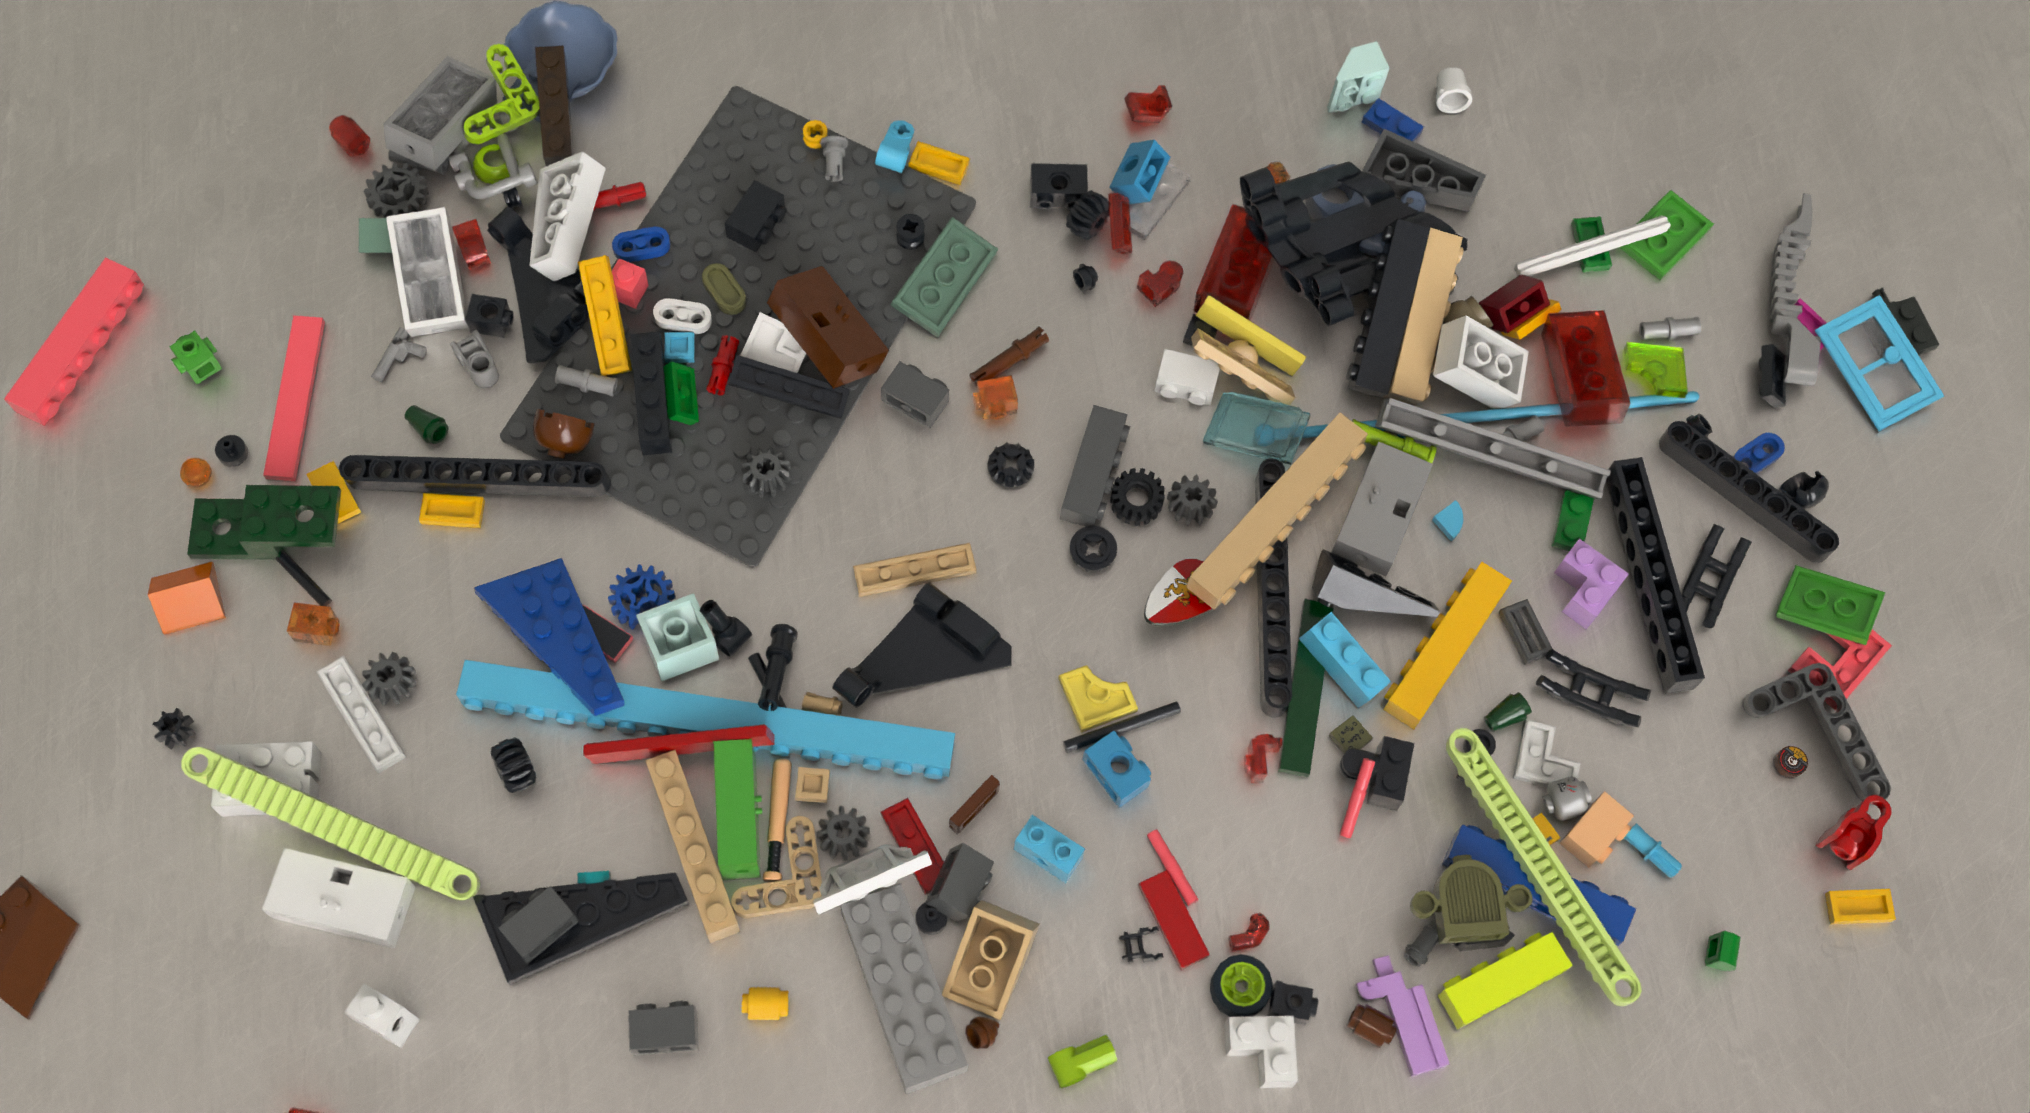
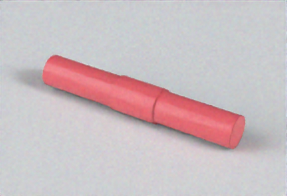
M1363 758L1340 830L1341 836L1352 837L1375 765L1374 760Z
M1158 829L1147 834L1163 866L1168 871L1186 904L1190 906L1197 902L1199 899Z

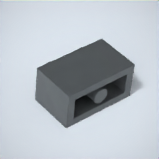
M899 361L881 387V401L931 428L949 402V389L941 380L931 379L922 374L921 370L916 366L906 365Z
M964 843L951 848L925 904L935 908L956 922L970 917L973 908L980 902L978 898L981 891L987 887L992 878L990 871L994 861Z
M551 886L546 890L543 888L532 894L528 899L529 903L520 911L516 909L506 915L502 920L503 924L499 927L502 934L527 964L579 922L574 913Z
M674 1001L669 1003V1007L656 1008V1004L637 1005V1010H628L629 1045L633 1055L699 1050L697 1010L694 1005H689L688 1001Z

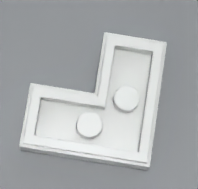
M1528 719L1524 721L1513 779L1547 787L1551 782L1570 776L1578 779L1581 763L1551 755L1555 726Z

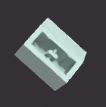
M1377 41L1351 48L1336 77L1327 106L1329 113L1337 110L1345 111L1352 106L1362 103L1370 104L1380 98L1389 66Z

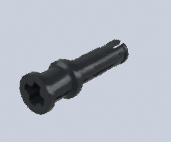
M777 624L771 628L770 632L772 641L771 645L766 649L768 665L760 699L758 700V706L766 711L769 709L770 702L772 703L771 711L778 708L786 665L793 659L792 645L797 640L798 632L787 624Z

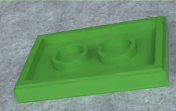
M1672 190L1638 222L1641 223L1659 216H1666L1670 223L1668 231L1619 247L1659 280L1714 225V223Z
M1795 565L1778 607L1776 617L1866 645L1882 605L1885 592Z

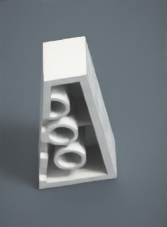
M583 151L540 169L529 266L552 281L574 274L606 169Z

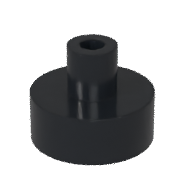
M227 435L217 442L215 454L223 465L235 467L241 465L247 459L248 447L239 436Z
M925 903L920 905L916 912V924L921 932L927 935H936L946 927L948 918L946 915Z

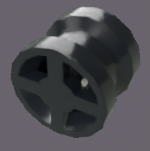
M906 214L900 217L896 225L898 244L908 250L919 248L925 239L924 221L915 214Z

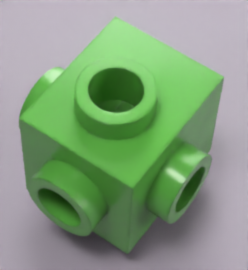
M195 330L188 335L181 336L174 344L169 346L176 356L171 359L173 364L181 374L187 371L196 384L222 369L213 355L217 352L214 345L207 337L201 339Z

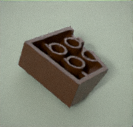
M22 875L0 896V999L29 1020L34 1011L32 1007L40 992H44L49 983V980H47L56 962L62 959L80 924L38 886Z

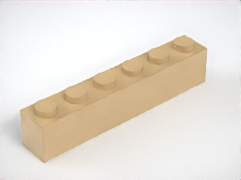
M1430 228L1389 393L1383 396L1384 398H1392L1416 406L1424 402L1430 394L1431 384L1428 382L1430 373L1434 371L1435 352L1439 344L1443 319L1447 317L1451 306L1448 298L1450 291L1454 289L1457 281V275L1454 272L1456 264L1460 262L1463 255V247H1461L1463 237Z
M676 750L646 760L709 942L712 943L739 933L740 929Z

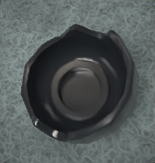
M1818 471L1815 472V477L1809 476L1806 472H1801L1782 483L1779 491L1803 509H1808L1816 506L1826 497L1829 482Z

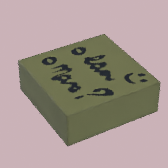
M1354 715L1329 734V737L1344 754L1350 748L1361 750L1373 739Z

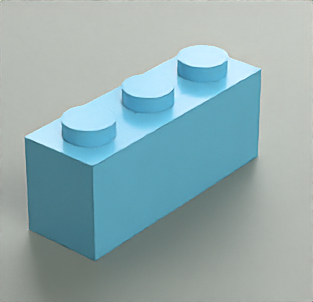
M1332 612L1327 614L1299 638L1357 708L1370 701L1391 682Z

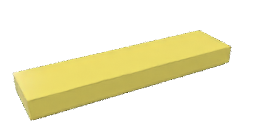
M1209 295L1195 315L1233 340H1246L1248 345L1253 344L1260 357L1292 377L1306 359V356Z

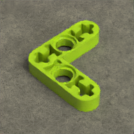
M495 44L489 47L486 63L507 100L466 119L463 133L467 141L472 144L487 142L534 120L539 114V98L511 50L503 44ZM498 53L500 57L505 56L504 65L506 70L504 72L501 63L498 60L493 61L494 54ZM510 76H515L520 79L521 85L516 89H512L505 84V80ZM523 92V98L528 105L533 104L532 111L530 112L526 108L521 109L522 99L520 95ZM498 112H505L509 115L510 121L507 124H498L494 120V115ZM485 118H488V119H489L490 126H489V125L485 126V125H486V119H485ZM472 125H476L477 128L483 127L481 135H478L476 132L470 133Z

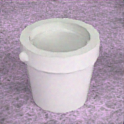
M1446 68L1437 75V94L1435 98L1437 107L1442 112H1461L1467 109L1472 102L1471 90L1467 85L1463 71L1459 68Z

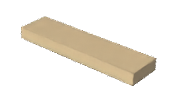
M970 543L853 566L859 597L976 574L977 571Z

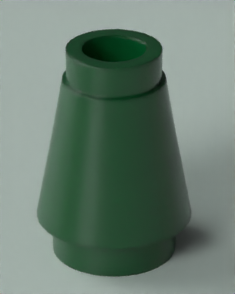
M416 405L409 407L405 412L404 418L425 442L438 444L446 437L449 427L444 418Z
M1517 692L1514 695L1510 693L1488 715L1484 716V721L1489 729L1495 732L1526 720L1527 715L1532 713V710L1521 693Z

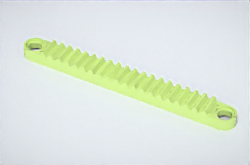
M1466 728L1455 730L1446 742V751L1457 767L1459 776L1464 778L1466 787H1470L1472 796L1478 799L1480 808L1485 810V816L1491 819L1493 828L1499 831V837L1506 842V848L1512 851L1514 860L1520 863V868L1522 872L1527 874L1529 883H1532L1535 886V892L1541 895L1542 902L1548 906L1550 915L1554 916L1556 924L1562 927L1563 935L1569 938L1571 947L1577 950L1578 957L1584 961L1586 970L1592 973V979L1600 985L1607 998L1613 1004L1618 1006L1632 1004L1641 994V984L1634 971L1478 736ZM1457 738L1468 740L1471 750L1466 753L1458 751L1455 747V740ZM1623 980L1630 985L1631 994L1629 997H1622L1616 992L1615 984L1617 981Z
M203 747L191 748L182 758V770L188 777L205 784L207 787L218 790L220 793L229 795L231 798L237 799L244 804L253 806L255 809L261 810L268 815L277 817V819L285 821L292 826L320 837L327 842L344 848L351 853L368 859L375 864L403 875L410 880L427 886L434 891H438L456 900L470 899L479 891L480 879L472 869L211 749ZM198 754H203L208 759V766L205 771L198 773L192 768V760ZM462 874L468 876L471 880V888L466 893H459L454 888L456 877Z

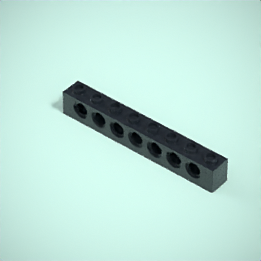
M1643 458L1614 461L1608 469L1611 470L1610 476H1607L1606 484L1664 693L1694 690L1705 679V675Z

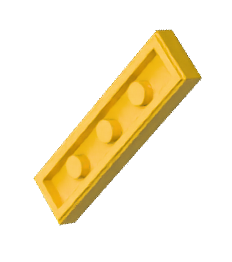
M604 255L579 261L578 265L601 376L607 377L632 371L609 256Z

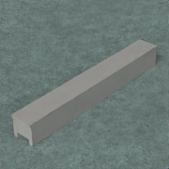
M1392 398L1384 399L1375 425L1377 428L1405 437H1411L1414 440L1594 499H1602L1604 494L1602 491L1607 476H1610L1611 470Z

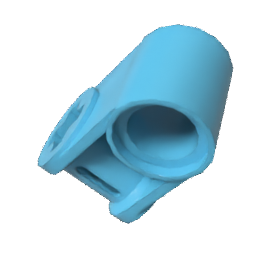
M898 120L890 124L884 141L882 140L875 165L899 173L903 172L910 152L909 145L914 135V128L910 123Z

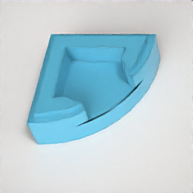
M1456 500L1432 519L1451 542L1457 537L1463 525V512Z

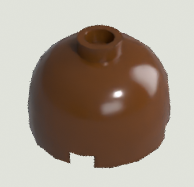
M536 409L533 433L538 444L548 449L547 455L565 459L566 454H577L583 451L589 444L595 423L555 412L552 414L546 412L544 416L545 410Z

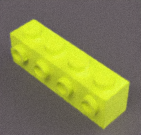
M1538 932L1523 941L1526 945L1525 947L1516 951L1512 946L1497 955L1499 961L1491 965L1484 961L1470 969L1471 976L1462 980L1460 975L1443 984L1445 989L1438 995V998L1457 1030L1564 973L1573 966L1553 932L1545 936Z

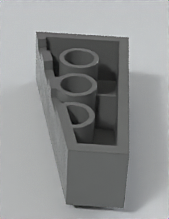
M1386 129L1380 135L1362 172L1369 173L1388 184L1394 190L1395 197L1401 198L1406 192L1414 190L1420 192L1429 204L1468 212L1486 177L1485 174Z

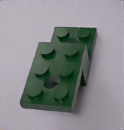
M246 485L244 499L195 498L187 555L190 559L276 560V557L281 556L284 546L335 547L341 489L339 486ZM305 510L314 512L311 520L307 522L298 521L301 512ZM220 524H231V528L226 534H216V529Z

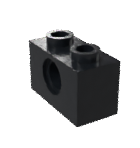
M1031 163L1030 207H1038L1040 209L1067 208L1070 210L1074 206L1075 201H1078L1082 194L1088 192L1087 164ZM1054 187H1062L1063 189L1057 190Z

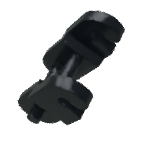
M1139 928L1138 933L1134 934L1124 932V935L1119 937V940L1124 941L1126 955L1122 956V960H1128L1130 963L1133 962V959L1142 958L1143 962L1163 959V953L1154 955L1144 952L1142 942L1143 935L1157 933L1159 928ZM1137 939L1138 953L1132 952L1131 940Z

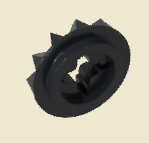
M1006 442L1000 447H995L994 451L989 455L988 472L992 479L1002 486H1021L1031 478L1034 472V459L1029 449L1026 450L1019 443L1015 445ZM1005 458H1008L1010 461L1019 458L1016 462L1017 469L1011 466L1004 469L1006 466Z
M1100 526L1081 528L1073 535L1070 542V556L1074 559L1076 566L1080 565L1086 571L1097 570L1100 572L1103 568L1112 564L1117 554V542L1114 536ZM1099 543H1101L1098 549V555L1096 553H1091L1090 555L1088 554L1086 556V553L1088 552V546L1086 544L1095 546L1096 544L1098 545Z

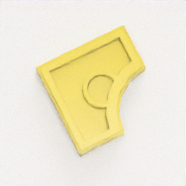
M1087 665L1063 673L1058 677L1081 733L1138 712V706L1127 681L1120 683L1103 681L1095 676Z

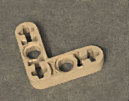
M804 816L793 817L786 826L792 879L738 888L731 897L732 908L737 916L752 918L815 907L814 899L822 896L819 890L822 879L814 826L809 818ZM799 824L803 825L804 829H809V831L804 833L805 846L799 847L797 834H791V832L796 831V825ZM799 855H810L814 860L813 865L806 870L799 869L795 864ZM816 874L817 877H810L812 890H818V892L813 894V899L807 900L805 895H800V892L805 891L804 878L797 880V877H809ZM776 889L783 890L787 895L785 902L779 906L771 904L768 900L769 894ZM758 892H763L765 908H760V902L750 903V909L744 910L742 905H737L738 902L742 901V896L748 895L750 900L759 899Z

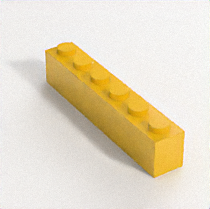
M1481 562L1476 570L1470 567L1461 581L1465 587L1461 593L1457 590L1454 591L1446 603L1450 607L1446 615L1439 614L1430 627L1435 630L1431 638L1429 639L1424 636L1415 651L1419 653V656L1415 662L1409 659L1401 670L1400 675L1404 677L1401 683L1397 685L1393 682L1385 694L1384 698L1388 702L1383 709L1410 728H1416L1511 584V579L1484 562Z

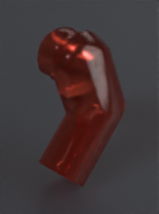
M1253 914L1250 917V925L1245 933L1228 936L1231 951L1258 947L1262 943L1270 927L1269 920L1266 919L1264 914Z

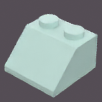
M694 593L636 615L661 682L719 660L715 639L705 617L700 612V606Z

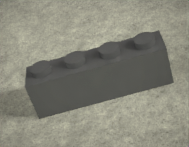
M1093 405L1061 508V520L1085 527L1095 526L1097 519L1103 520L1107 503L1102 502L1105 493H1111L1115 477L1110 476L1112 467L1117 469L1119 467L1123 452L1118 451L1120 442L1126 443L1130 426L1125 425L1127 414Z

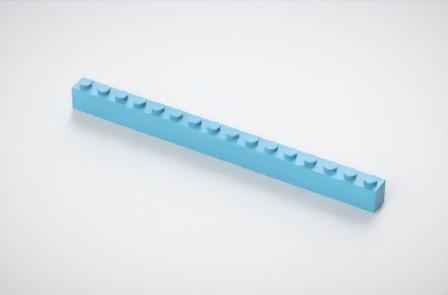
M470 660L464 661L456 693L461 704L465 708L474 711L490 708L502 715H513V712L523 713L526 717L535 720H543L544 717L556 718L555 720L559 723L569 725L574 724V721L583 722L595 729H604L605 726L617 727L618 731L633 734L637 730L648 732L649 736H661L765 724L774 733L775 745L754 747L755 752L758 749L770 750L771 754L782 757L788 756L789 753L797 754L809 761H819L820 758L830 759L832 763L842 766L857 763L863 764L862 766L869 770H880L881 767L891 768L895 773L910 775L912 772L924 773V776L930 779H942V776L949 777L955 743V733L785 707H778L776 710L771 711V705H769V709L766 711L761 709L758 703L617 683L624 699L625 706L594 716L571 693V689L553 673Z

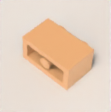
M1604 791L1561 840L1560 844L1588 868L1596 861L1602 864L1613 851L1609 847L1615 839L1620 842L1631 830L1628 823L1634 815Z

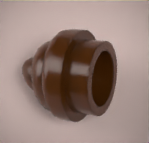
M975 1017L965 1028L966 1037L975 1049H987L994 1044L1000 1025L997 1021L987 1017Z

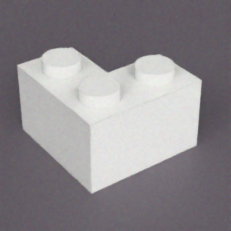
M1294 1016L1229 1017L1224 1023L1226 1056H1258L1260 1088H1292L1298 1082Z

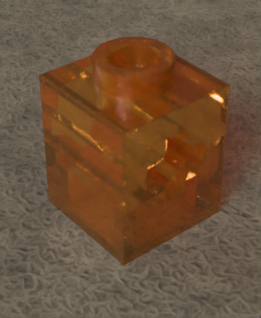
M294 602L287 632L295 642L331 646L333 636L336 637L338 634L340 622L331 607Z

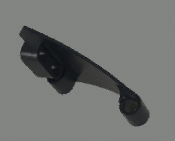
M505 207L488 223L489 229L487 231L508 252L521 318L527 363L546 362L589 318L580 271L576 268L574 274L552 281L529 266L533 233L513 209Z
M929 582L918 592L913 601L914 606L895 628L858 666L852 669L850 667L846 668L836 679L832 689L854 707L858 708L870 696L876 693L927 685L1012 666V646L1002 639L1000 633L977 613L959 600L953 601Z

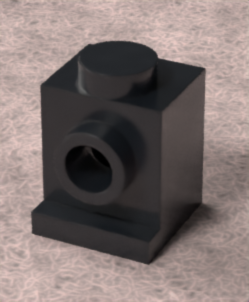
M1276 980L1272 988L1268 1016H1294V1023L1306 1025L1310 1017L1316 1016L1318 998L1312 997L1313 989L1285 984L1283 981ZM1290 998H1299L1301 1005L1299 1007L1293 1006Z

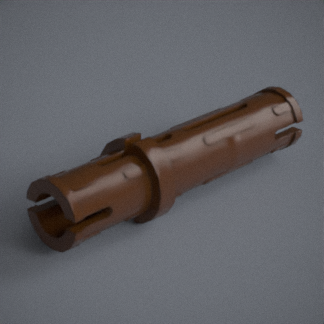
M1037 327L1021 340L1016 339L1012 342L1011 347L976 371L970 373L971 381L973 383L976 381L975 386L980 390L984 385L1019 361H1026L1032 352L1048 343L1049 338L1047 334L1042 335L1041 333L1044 330L1041 327Z

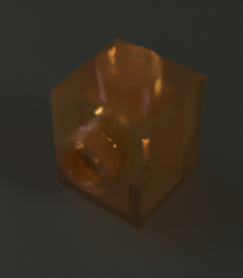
M1012 375L978 381L977 393H973L975 409L981 410L983 420H1001L1007 417V415L1017 414L1018 398Z

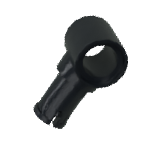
M708 600L700 607L701 614L712 626L717 648L728 657H732L752 636L751 631L743 622L736 617L727 616L716 601Z

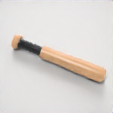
M784 758L776 759L773 762L767 839L770 846L767 871L763 873V880L769 883L782 881L779 864L781 847L784 843L792 763Z

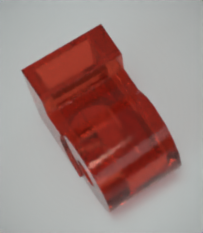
M477 219L452 226L469 270L491 263Z
M1166 261L1160 265L1159 271L1155 274L1146 270L1139 276L1137 289L1154 307H1157L1179 289L1184 273L1183 268L1175 261Z

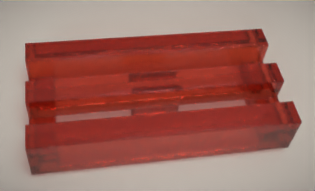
M1118 192L1108 194L1112 250H1116V252H1120L1122 255L1132 253L1129 199Z

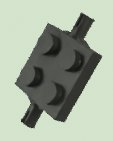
M1884 288L1877 289L1872 293L1874 298L1879 295L1881 296L1919 356L1935 350L1939 346V342L1915 296L1898 302H1890ZM1873 316L1862 322V325L1881 359L1883 358L1884 351L1893 345Z

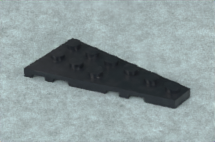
M676 872L639 876L636 879L619 881L613 879L605 880L601 883L552 886L579 922L527 964L502 934L499 927L503 924L502 920L506 915L516 909L520 911L529 903L528 899L530 896L542 888L523 892L509 891L497 895L485 896L483 894L473 896L509 985L689 904Z

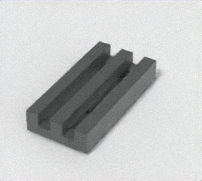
M1528 599L1500 609L1499 614L1524 665L1529 664L1533 660L1541 659L1546 656L1549 650L1553 649ZM1522 608L1542 650H1538L1519 609ZM1510 613H1512V615H1513V617H1514V619H1515V621H1516V623H1517V625H1518V627H1519V629H1520V631H1521V633H1522V635H1523V637H1524V639H1525V641H1526V643H1527V645H1528V647H1529V649H1530V651H1531V654H1530V652H1529V650H1528V648H1527V646H1526V644H1525V642H1524V640H1523V638H1522V636H1521V634H1520V632H1519V630H1518V628H1517V626H1516V624H1515V622H1514V620H1513V618H1512V616H1511Z

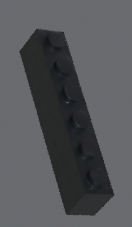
M1396 219L1389 225H1386L1382 234V242H1385L1382 253L1378 254L1375 262V269L1378 270L1376 279L1372 280L1368 289V297H1371L1369 306L1364 309L1360 323L1364 325L1361 336L1358 335L1354 344L1353 351L1356 352L1355 361L1350 364L1347 371L1346 379L1350 380L1348 389L1376 397L1388 395L1430 228L1401 219Z

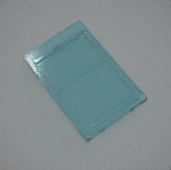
M1235 392L1223 393L1211 423L1207 428L1203 443L1265 459L1274 458L1282 463L1291 465L1311 415L1308 412L1302 411L1299 407Z

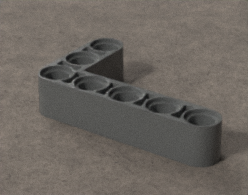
M1822 663L1812 664L1746 695L1743 702L1744 710L1748 715L1755 718L1764 717L1807 698L1858 798L1863 801L1870 796L1866 790L1867 784L1870 781L1878 784L1880 788L1879 796L1885 800L1889 797L1891 792L1890 783L1833 672L1828 666ZM1812 670L1821 673L1823 677L1821 686L1811 683L1809 674ZM1783 683H1789L1794 687L1795 695L1793 698H1786L1782 695L1781 686ZM1754 696L1764 697L1767 702L1765 711L1755 709L1752 703ZM1825 698H1831L1836 702L1837 711L1834 714L1828 713L1824 709L1823 702ZM1841 725L1848 727L1851 731V738L1848 742L1841 740L1838 736V728ZM1855 753H1859L1865 758L1866 764L1862 770L1855 768L1852 763V757Z

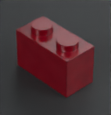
M1519 275L1478 302L1493 323L1491 329L1504 333H1509L1550 305L1543 281L1525 275Z

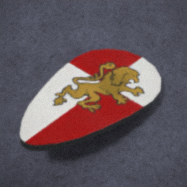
M1184 559L1177 562L1164 574L1147 599L1144 610V619L1147 623L1159 626L1175 625L1204 615L1213 609L1187 588L1190 576L1204 561Z

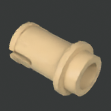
M806 692L802 702V710L840 716L843 702L839 701L836 696L829 698L811 692Z

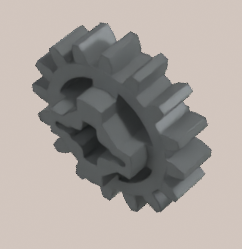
M393 162L392 168L389 169L383 164V171L381 173L375 170L372 171L374 180L366 179L368 188L364 189V194L367 198L366 202L369 208L373 209L375 216L382 214L383 218H386L387 216L406 214L412 211L418 212L421 211L419 204H427L425 196L429 195V191L426 186V180L423 175L420 176L417 168L410 170L408 163L399 168L397 162Z

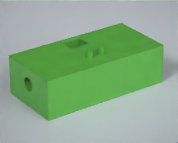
M752 739L714 741L718 866L722 879L725 881L761 878L758 814H763L762 808H758V802H762V795L757 796L756 756Z

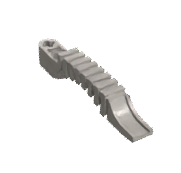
M1803 193L1802 205L1798 207L1797 220L1784 227L1783 234L1779 235L1774 249L1775 255L1771 272L1773 277L1770 287H1772L1770 299H1772L1770 304V310L1772 311L1770 322H1773L1771 334L1780 335L1786 339L1783 382L1814 386L1818 374L1821 338L1814 336L1797 319V316L1802 313L1803 306L1793 305L1798 300V294L1791 293L1796 288V282H1791L1797 273L1794 269L1798 270L1799 259L1805 260V251L1811 245V240H1808L1807 236H1810L1812 226L1811 194Z

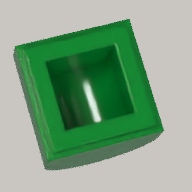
M1725 930L1711 935L1708 940L1705 966L1723 971L1736 970L1741 938Z

